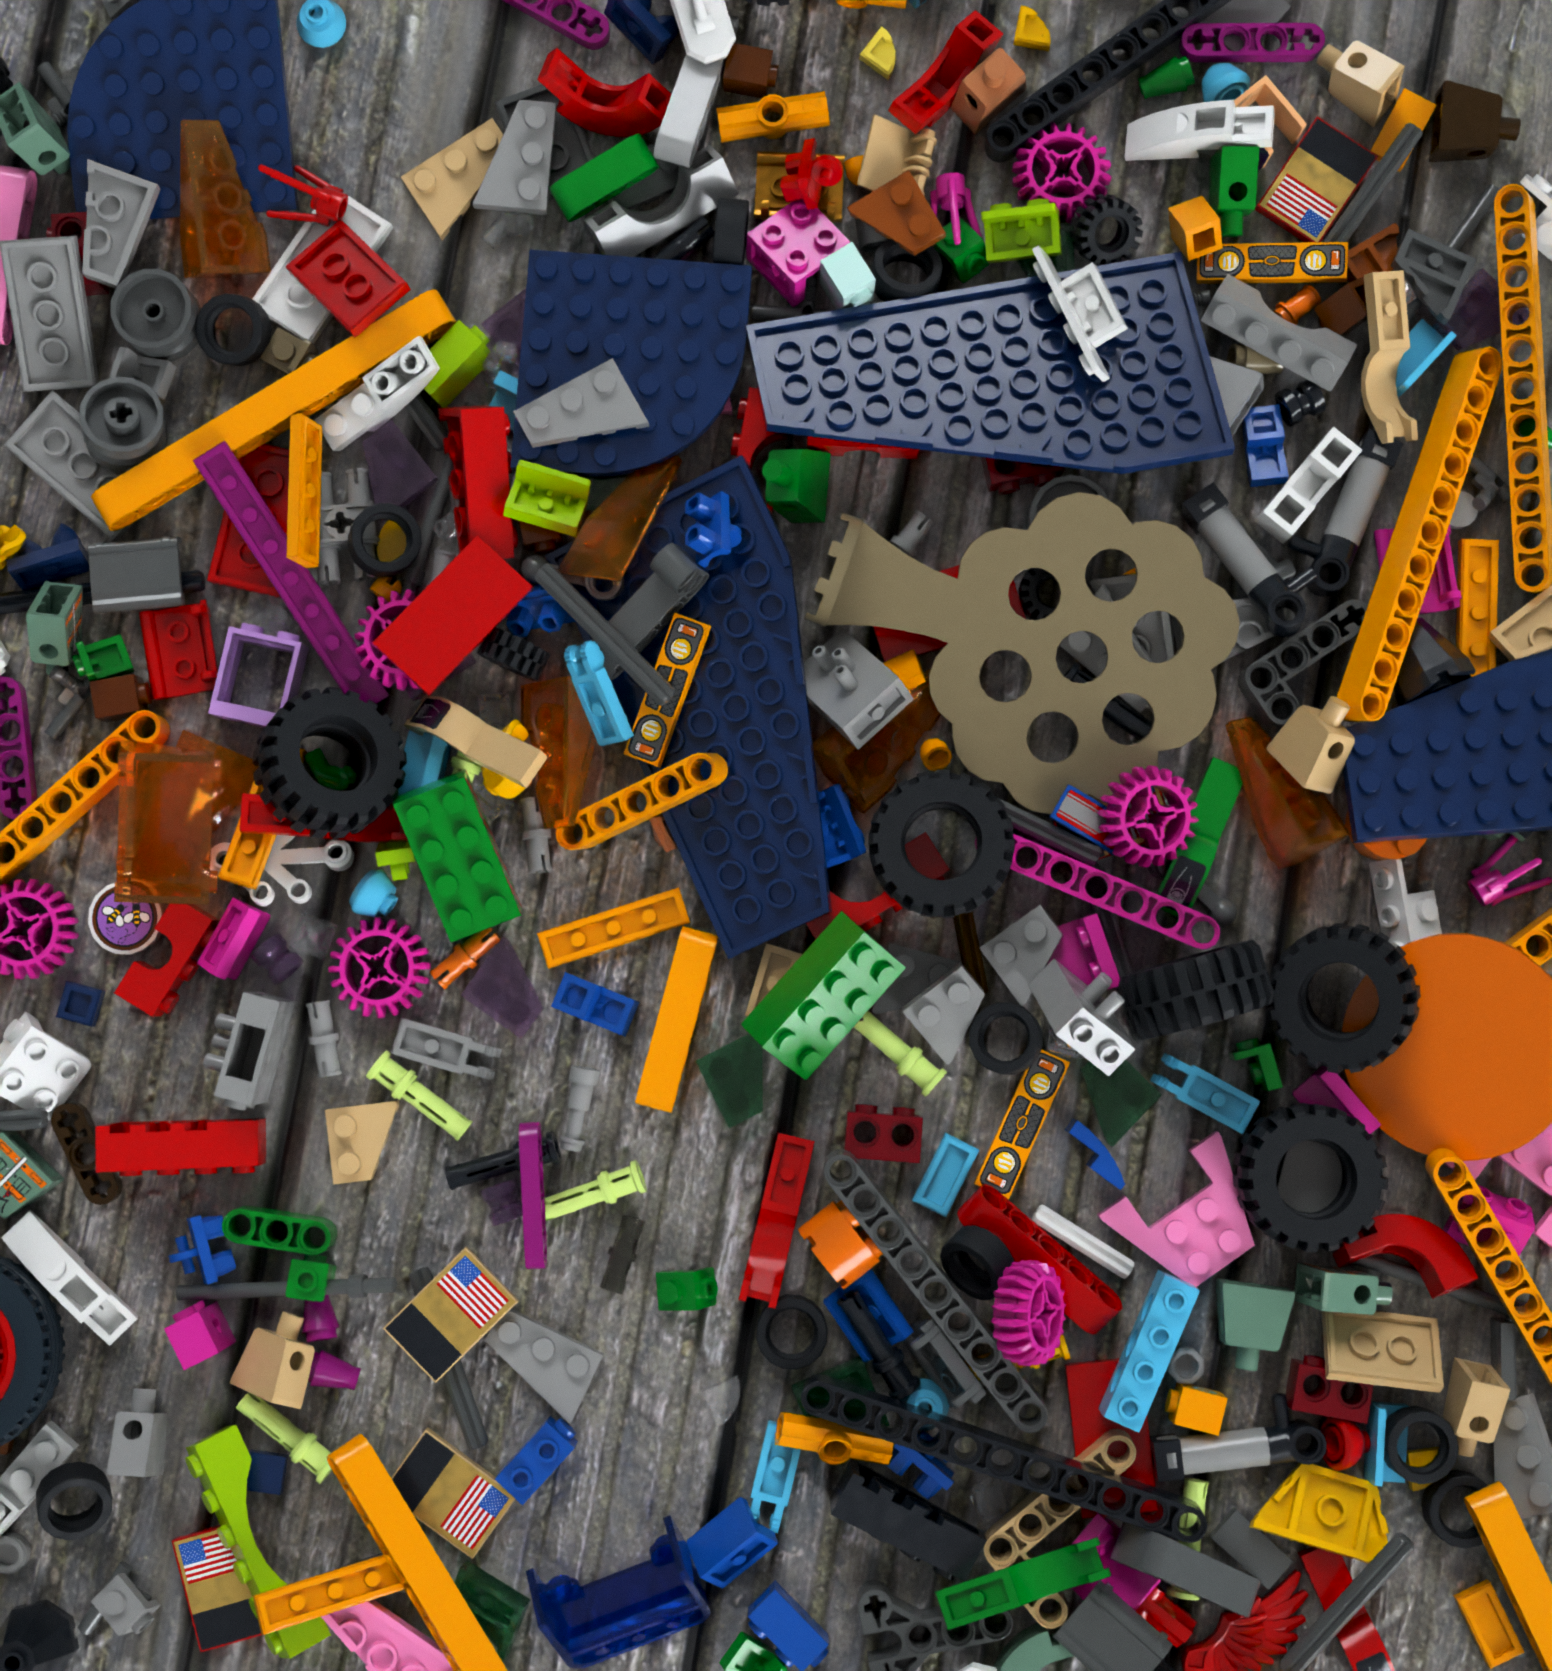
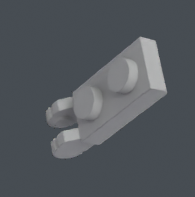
M401 1017L391 1054L464 1075V1073L493 1080L495 1072L488 1067L467 1064L471 1050L491 1058H500L502 1049L474 1041L475 1038Z

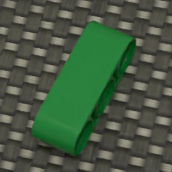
M638 133L626 138L551 185L549 190L567 222H572L654 173L659 168V165L643 137Z
M242 1206L228 1212L222 1222V1231L229 1241L300 1254L318 1255L330 1249L337 1240V1228L327 1218L257 1206ZM239 1214L245 1215L251 1222V1228L247 1234L241 1233L236 1227V1218ZM276 1220L284 1222L288 1228V1235L285 1240L278 1239L273 1234L272 1226ZM313 1226L321 1228L325 1233V1242L322 1246L313 1244L309 1238V1232Z

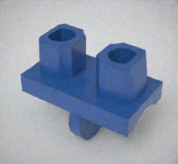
M720 491L709 498L701 493H697L685 502V514L696 519V523L689 527L685 534V545L696 550V564L705 568L709 565L712 558L718 555L730 554L731 548L741 543V529L731 524L728 494Z
M536 584L533 592H529L507 615L506 625L512 635L522 638L527 637L532 629L542 628V630L548 633L561 630L562 624L576 621L540 584Z
M201 1215L186 1218L194 1248H189L186 1235L175 1238L178 1253L169 1255V1262L181 1261L184 1274H189L196 1271L192 1257L196 1256L203 1283L208 1285L218 1282L217 1277L236 1269L231 1249L211 1254L208 1240L224 1236L222 1231L223 1217L219 1215L201 1218Z
M922 1430L919 1436L924 1440L930 1441L935 1439L939 1432L932 1437ZM894 1443L889 1465L886 1466L897 1475L902 1476L909 1466L914 1463L922 1472L913 1482V1487L927 1500L934 1496L942 1487L947 1491L954 1483L952 1479L954 1472L938 1458Z

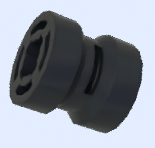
M1307 379L1299 382L1296 389L1290 390L1286 388L1275 394V403L1280 405L1282 419L1289 427L1300 423L1307 414L1315 416L1326 409L1325 399L1320 387Z

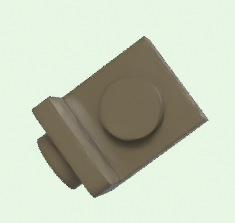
M277 327L260 360L287 375L316 358L319 351L307 339L303 341Z

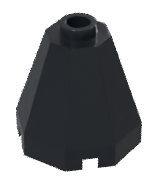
M1417 618L1394 686L1395 698L1399 706H1402L1471 678V675L1476 670L1464 653L1423 618Z
M47 1599L30 1605L16 1606L12 1609L0 1627V1671H65L79 1649L78 1638L75 1639L73 1632L75 1628L73 1616Z

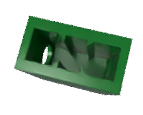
M1221 146L1209 159V205L1221 217L1222 237L1243 236V217L1248 216L1255 210L1259 146ZM1229 192L1235 195L1236 201L1230 198Z
M808 449L771 450L768 461L762 469L763 477L766 479V503L792 524L825 523L831 453Z

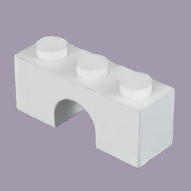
M1333 427L1259 514L1255 522L1284 544L1316 508V504L1358 457L1362 449Z

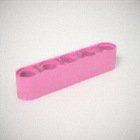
M0 165V241L29 239L37 193V176L32 169ZM0 251V344L9 345L14 331Z

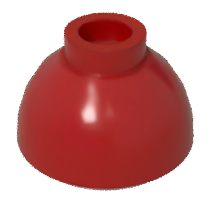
M1328 1417L1323 1422L1320 1432L1325 1436L1327 1442L1326 1453L1323 1459L1333 1470L1341 1471L1354 1466L1362 1458L1363 1454L1370 1450L1371 1441L1368 1433L1360 1430L1354 1422Z

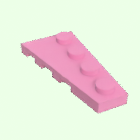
M374 1599L321 1616L351 1652L354 1651L366 1664L365 1668L368 1671H453L435 1641Z

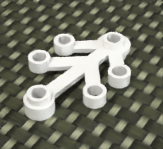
M276 835L264 870L287 890V894L293 902L298 904L306 903L312 896L311 887L305 880L296 879L282 865L326 863L334 871H344L354 861V852L346 841L331 840L324 847L284 849L295 836ZM228 842L215 845L207 856V867L217 878H219L218 875L222 865H219V860L223 855H226L230 845ZM334 848H342L343 852L339 858H331L330 854ZM259 881L256 890L244 887L249 892L251 899L259 906H267L274 900L275 892L267 882ZM304 886L306 888L305 893L300 897H295L293 894L295 888ZM261 888H267V896L264 899H257V891Z

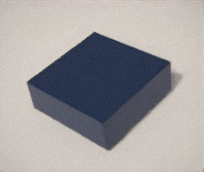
M66 981L56 1017L95 1027L105 990L73 981Z
M251 1449L249 1454L252 1461L247 1478V1491L281 1495L283 1493L288 1454Z

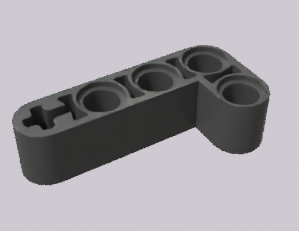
M675 543L666 545L658 552L650 564V568L654 573L608 621L639 653L651 643L672 620L674 613H678L709 578V574L700 565L696 564V561L683 548ZM598 644L600 651L603 652L605 657L603 667H605L612 681L624 669Z
M1351 599L1344 602L1246 667L1240 673L1238 678L1239 688L1265 726L1272 729L1282 728L1297 708L1300 707L1297 698L1286 681L1359 633L1368 607L1365 602L1359 599ZM1353 613L1357 619L1339 630L1335 624ZM1314 630H1319L1326 635L1327 645L1325 648L1318 647L1313 642L1312 634ZM1283 651H1290L1296 656L1297 664L1295 668H1289L1283 664L1281 660ZM1252 671H1259L1265 675L1266 686L1264 689H1259L1251 683L1250 675ZM1274 701H1279L1285 705L1287 716L1284 720H1280L1272 714L1271 706Z
M1124 1521L1110 1556L1111 1560L1151 1575L1246 1618L1250 1616L1261 1584V1580L1177 1541Z

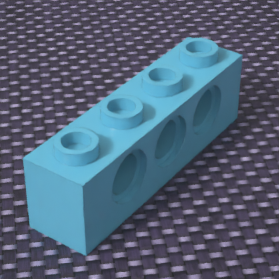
M1158 1269L1098 1409L1103 1417L1138 1433L1140 1432L1200 1293V1290L1194 1285Z

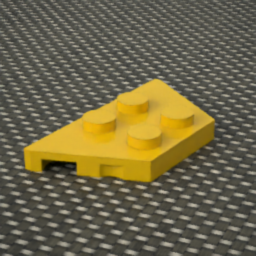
M1300 1462L1258 1511L1249 1527L1367 1564L1388 1543L1386 1534L1389 1533L1386 1519L1380 1510L1381 1499L1378 1486H1373L1367 1480L1315 1464L1306 1465Z

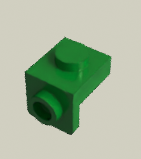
M959 217L961 243L959 245L954 244L950 222L943 227L946 237L932 246L953 266L958 280L965 283L980 273L990 263L986 260V246L983 238Z
M121 634L85 646L83 641L75 643L79 654L72 656L79 677L87 675L89 682L123 676L134 672Z
M305 1254L304 1260L291 1259L285 1293L286 1297L317 1302L324 1301L327 1281L335 1279L337 1266L326 1263L327 1256Z
M705 1267L698 1270H664L656 1272L659 1311H697L716 1305L718 1286L713 1267Z
M742 1631L719 1662L724 1671H787L786 1665L777 1656L775 1649Z

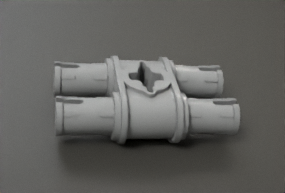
M357 468L358 483L357 474L354 473V469L345 471L348 502L342 505H336L333 501L332 473L321 472L319 565L317 567V583L319 585L330 586L329 580L332 581L333 585L341 583L338 552L341 549H348V534L355 518L365 508L375 505V502L370 499L368 469ZM346 520L350 526L345 527V533L340 534L337 528L341 527V521ZM373 521L365 528L363 545L366 552L376 559L375 548H377L380 538L376 535V524ZM354 563L355 581L366 582V576L369 577V581L378 579L376 576L365 573Z

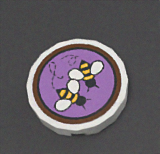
M118 881L107 885L95 895L89 908L88 925L92 937L102 948L114 954L134 955L151 947L158 941L161 935L154 928L165 912L163 905L156 896L157 894L151 888L139 882Z

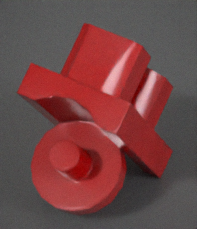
M815 138L804 140L802 152L786 155L785 167L788 175L782 176L780 188L785 201L788 203L804 200L807 210L818 208L822 186L836 185L843 175V165L839 159L831 155L816 156L817 142Z

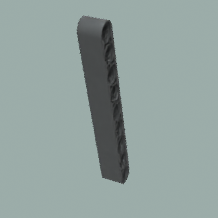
M844 1149L830 1152L824 1162V1177L831 1188L1014 1424L1021 1431L1027 1433H1035L1041 1430L1046 1425L1048 1414L1044 1401L1038 1391L1016 1363L1003 1358L1002 1351L997 1349V1339L993 1337V1333L858 1159L850 1151ZM837 1160H845L850 1163L852 1170L848 1176L839 1178L831 1173V1165ZM861 1190L870 1191L875 1196L874 1203L867 1208L859 1207L853 1200L854 1196ZM884 1221H893L898 1225L899 1229L895 1236L885 1238L878 1233V1226ZM909 1251L918 1252L922 1256L921 1263L914 1268L905 1267L901 1263L902 1256ZM931 1282H940L946 1289L942 1296L931 1298L925 1294V1287ZM956 1312L965 1313L969 1317L968 1323L961 1328H954L948 1324L949 1317ZM978 1343H987L992 1346V1351L985 1358H977L971 1353L973 1347ZM1003 1373H1010L1016 1379L1011 1387L1000 1388L995 1384L997 1377ZM1032 1403L1039 1407L1038 1413L1032 1418H1023L1019 1415L1020 1409L1026 1404Z

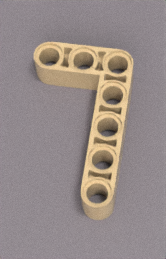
M1111 1429L1073 1459L1120 1475L1135 1461L1136 1448L1128 1433L1120 1429ZM1120 1440L1128 1445L1126 1453L1121 1457H1112L1107 1453L1108 1446L1114 1441ZM1076 1474L1067 1479L1066 1487L1071 1490H1079L1084 1487L1086 1482L1079 1479ZM1033 1491L985 1532L987 1541L984 1545V1555L988 1563L997 1571L1033 1558L1034 1556L1029 1550L1081 1507L1068 1502L1063 1505H1054L1048 1500V1495ZM1026 1514H1034L1039 1517L1040 1523L1036 1528L1028 1530L1020 1526V1519ZM1003 1538L1010 1542L1011 1547L1007 1552L998 1554L991 1550L990 1545L994 1540ZM1063 1591L1024 1605L1033 1618L1042 1627L1048 1629L1062 1626L1068 1616V1607ZM1047 1599H1054L1060 1603V1607L1056 1612L1048 1614L1040 1610L1041 1603Z

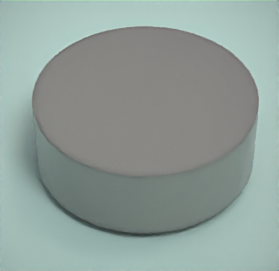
M1465 491L1460 492L1450 521V527L1454 530L1463 529L1471 524L1478 513V510L1472 505L1474 497Z
M7 1533L0 1537V1573L13 1574L28 1563L31 1556V1547L24 1536L18 1533Z

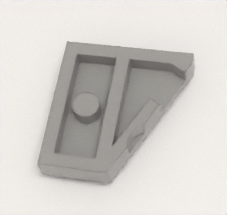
M1040 904L982 945L980 950L1019 1005L1023 1006L1028 1002L1032 994L1028 984L1048 965L1053 952L1063 937V933L1043 905Z
M960 962L904 1005L902 1012L941 1059L949 1065L953 1061L985 993Z

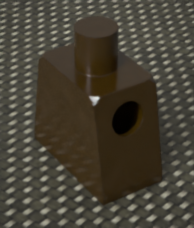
M1444 81L1436 92L1434 99L1436 107L1433 111L1429 162L1489 158L1498 147L1499 140H1517L1521 120L1520 118L1501 116L1503 99L1499 94L1452 81Z

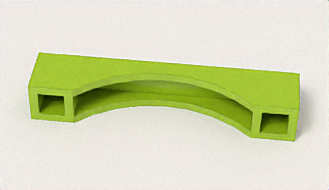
M237 1425L227 1426L186 1447L189 1454L185 1458L187 1467L194 1478L199 1477L205 1490L201 1493L203 1503L209 1513L215 1512L220 1523V1527L217 1528L218 1536L226 1549L231 1548L236 1559V1562L233 1563V1569L238 1580L242 1584H247L252 1596L287 1585L266 1563L255 1543L249 1525L246 1494L247 1478L252 1458ZM253 1597L249 1598V1604L257 1618ZM321 1617L265 1634V1640L274 1655L278 1654L280 1658L291 1659L331 1636L326 1622Z

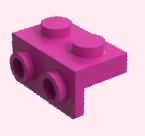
M1478 1185L1518 1256H1520L1535 1230L1532 1208L1520 1199L1506 1198ZM1473 1195L1461 1197L1457 1208L1466 1209L1471 1206ZM1450 1215L1443 1230L1456 1242L1468 1245L1455 1220ZM1492 1228L1481 1229L1477 1234L1476 1241L1483 1242L1488 1240L1492 1235Z

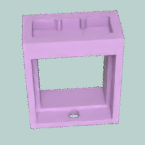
M242 623L241 629L229 626L208 713L217 718L265 728L276 713L230 703L244 643L293 653L280 708L288 700L296 695L298 696L309 647L299 642L300 636L292 633L278 631L277 637L263 634L264 628L252 624Z

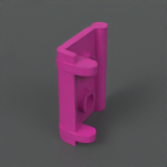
M1450 524L1419 615L1449 611L1460 607L1459 600L1462 599L1461 590L1457 589L1449 538L1451 533ZM1394 529L1374 531L1379 571Z

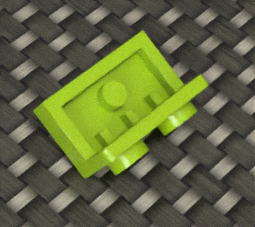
M1048 199L1027 201V206L1012 208V204L1009 203L994 204L990 206V211L981 212V220L984 223L986 260L988 263L1036 258L1032 249L1038 245L1048 256L1062 255L1059 209L1055 203H1049Z
M519 460L516 467L515 480L504 506L503 516L576 537L588 505L591 481L575 474Z

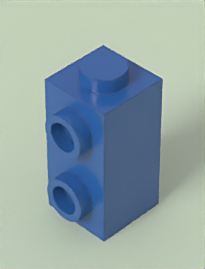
M550 1415L499 1471L495 1480L523 1506L575 1449L578 1442L574 1438L576 1432L565 1420L559 1418L556 1421Z
M776 1580L748 1607V1618L750 1619L748 1625L759 1638L764 1640L768 1637L777 1646L775 1649L777 1656L788 1667L791 1668L795 1665L800 1671H804L809 1665L814 1668L828 1654V1633Z

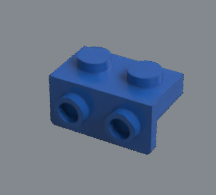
M839 783L818 792L827 869L866 853L865 838L863 832L854 821L850 811V800L847 794L842 791Z
M872 1269L845 1290L841 1285L838 1286L823 1300L825 1306L865 1363L873 1358L847 1316L837 1304L839 1298L846 1300L843 1296L845 1293L858 1289L862 1299L891 1345L905 1340L914 1332Z

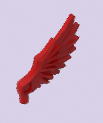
M1295 1569L1284 1581L1263 1598L1256 1595L1249 1618L1231 1611L1221 1613L1218 1625L1211 1635L1201 1642L1185 1647L1181 1660L1183 1671H1248L1246 1668L1260 1671L1262 1668L1260 1663L1269 1665L1274 1663V1659L1269 1655L1286 1654L1287 1648L1281 1644L1297 1641L1298 1635L1290 1631L1306 1622V1618L1302 1614L1291 1616L1308 1597V1593L1304 1589L1293 1594L1299 1583L1301 1573Z

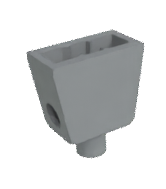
M1210 356L1233 437L1264 389L1263 374Z
M133 1388L131 1411H117L106 1475L133 1477L163 1475L167 1413L154 1412L157 1389ZM140 1423H141V1425H142V1433H141V1435L139 1434V1430H138Z

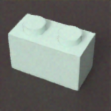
M853 242L820 261L819 283L836 310L867 305L873 302L876 278Z

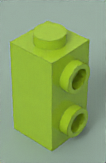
M460 320L430 349L440 369L424 390L442 408H446L495 357L486 346L490 339L476 325L469 329Z

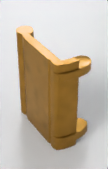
M757 151L754 219L767 220L791 203L785 201L780 188L782 176L788 175L785 167L786 155L796 152ZM816 153L817 157L821 155L834 156L843 165L841 180L833 186H822L818 209L833 224L834 222L842 223L845 155Z

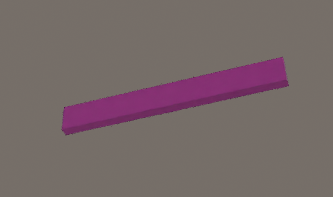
M224 440L193 460L194 464L343 694L345 695L348 690L360 694L359 700L366 703L370 699L376 704L388 697L389 693L382 685L380 679L377 681L369 676L371 669L366 670L360 665L365 656L356 654L357 643L309 569L286 558V533L228 443Z

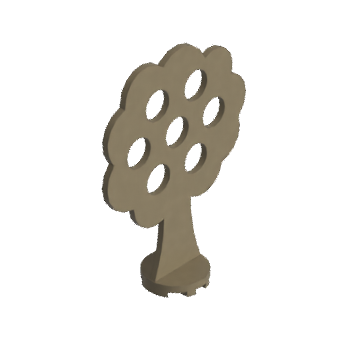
M1077 492L1057 497L1040 509L1027 530L1003 527L983 533L969 544L960 559L958 577L955 578L934 570L908 556L864 523L863 519L842 512L840 521L846 522L848 525L841 543L832 540L826 556L832 557L835 560L828 579L819 576L814 591L821 593L822 597L816 614L806 612L804 619L824 627L826 625H859L896 629L926 635L946 642L947 644L935 656L928 675L929 694L937 711L952 723V740L956 755L968 771L981 779L1003 783L1015 801L1029 810L1051 814L1068 784L1098 799H1101L1100 797L1103 795L1112 796L1113 793L1108 784L1111 782L1121 784L1119 774L1122 772L1131 774L1132 768L1137 766L1143 767L1144 770L1148 765L1157 766L1158 768V751L1184 746L1199 736L1212 718L1217 692L1211 669L1224 661L1235 646L1240 621L1236 604L1226 590L1204 577L1202 556L1193 539L1176 525L1158 520L1135 522L1132 524L1119 506L1103 496ZM1107 549L1119 550L1128 555L1134 563L1136 571L1135 584L1131 591L1122 599L1111 602L1094 596L1087 587L1085 579L1086 567L1091 558L1100 551ZM1030 568H1039L1050 573L1057 581L1060 592L1058 604L1053 612L1045 618L1038 620L1025 619L1016 614L1010 605L1008 597L1009 587L1014 577L1023 570ZM1154 611L1166 612L1175 617L1181 626L1183 635L1181 646L1177 653L1169 660L1159 663L1148 662L1141 658L1134 649L1132 642L1133 628L1137 621L1145 614ZM1078 631L1091 632L1099 637L1105 645L1107 654L1106 664L1100 675L1092 681L1084 683L1072 682L1065 678L1058 669L1056 662L1057 648L1062 640L1069 634ZM1002 650L1014 651L1023 656L1029 665L1031 674L1030 682L1025 692L1017 699L1007 702L997 701L989 697L982 689L979 679L980 669L986 658L994 652ZM1131 693L1144 698L1151 707L1153 715L1152 726L1148 734L1139 742L1128 745L1120 744L1110 739L1105 732L1102 722L1103 712L1109 701L1121 694ZM1051 711L1068 716L1074 723L1077 731V742L1072 753L1065 759L1053 763L1044 762L1034 757L1028 748L1026 739L1028 728L1032 721L1039 715Z

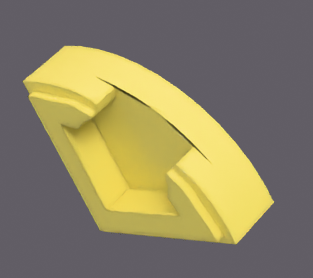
M881 26L860 53L859 59L889 80L895 68L896 51L891 35Z

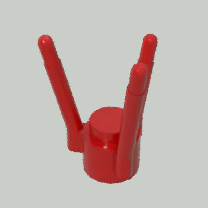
M263 164L258 166L260 172L312 195L310 206L311 209L316 210V214L268 210L266 212L267 217L315 222L326 227L330 226L331 220L338 222L340 219L342 220L348 205V195L343 193V189L330 185L300 165H295L294 170L317 185V188Z

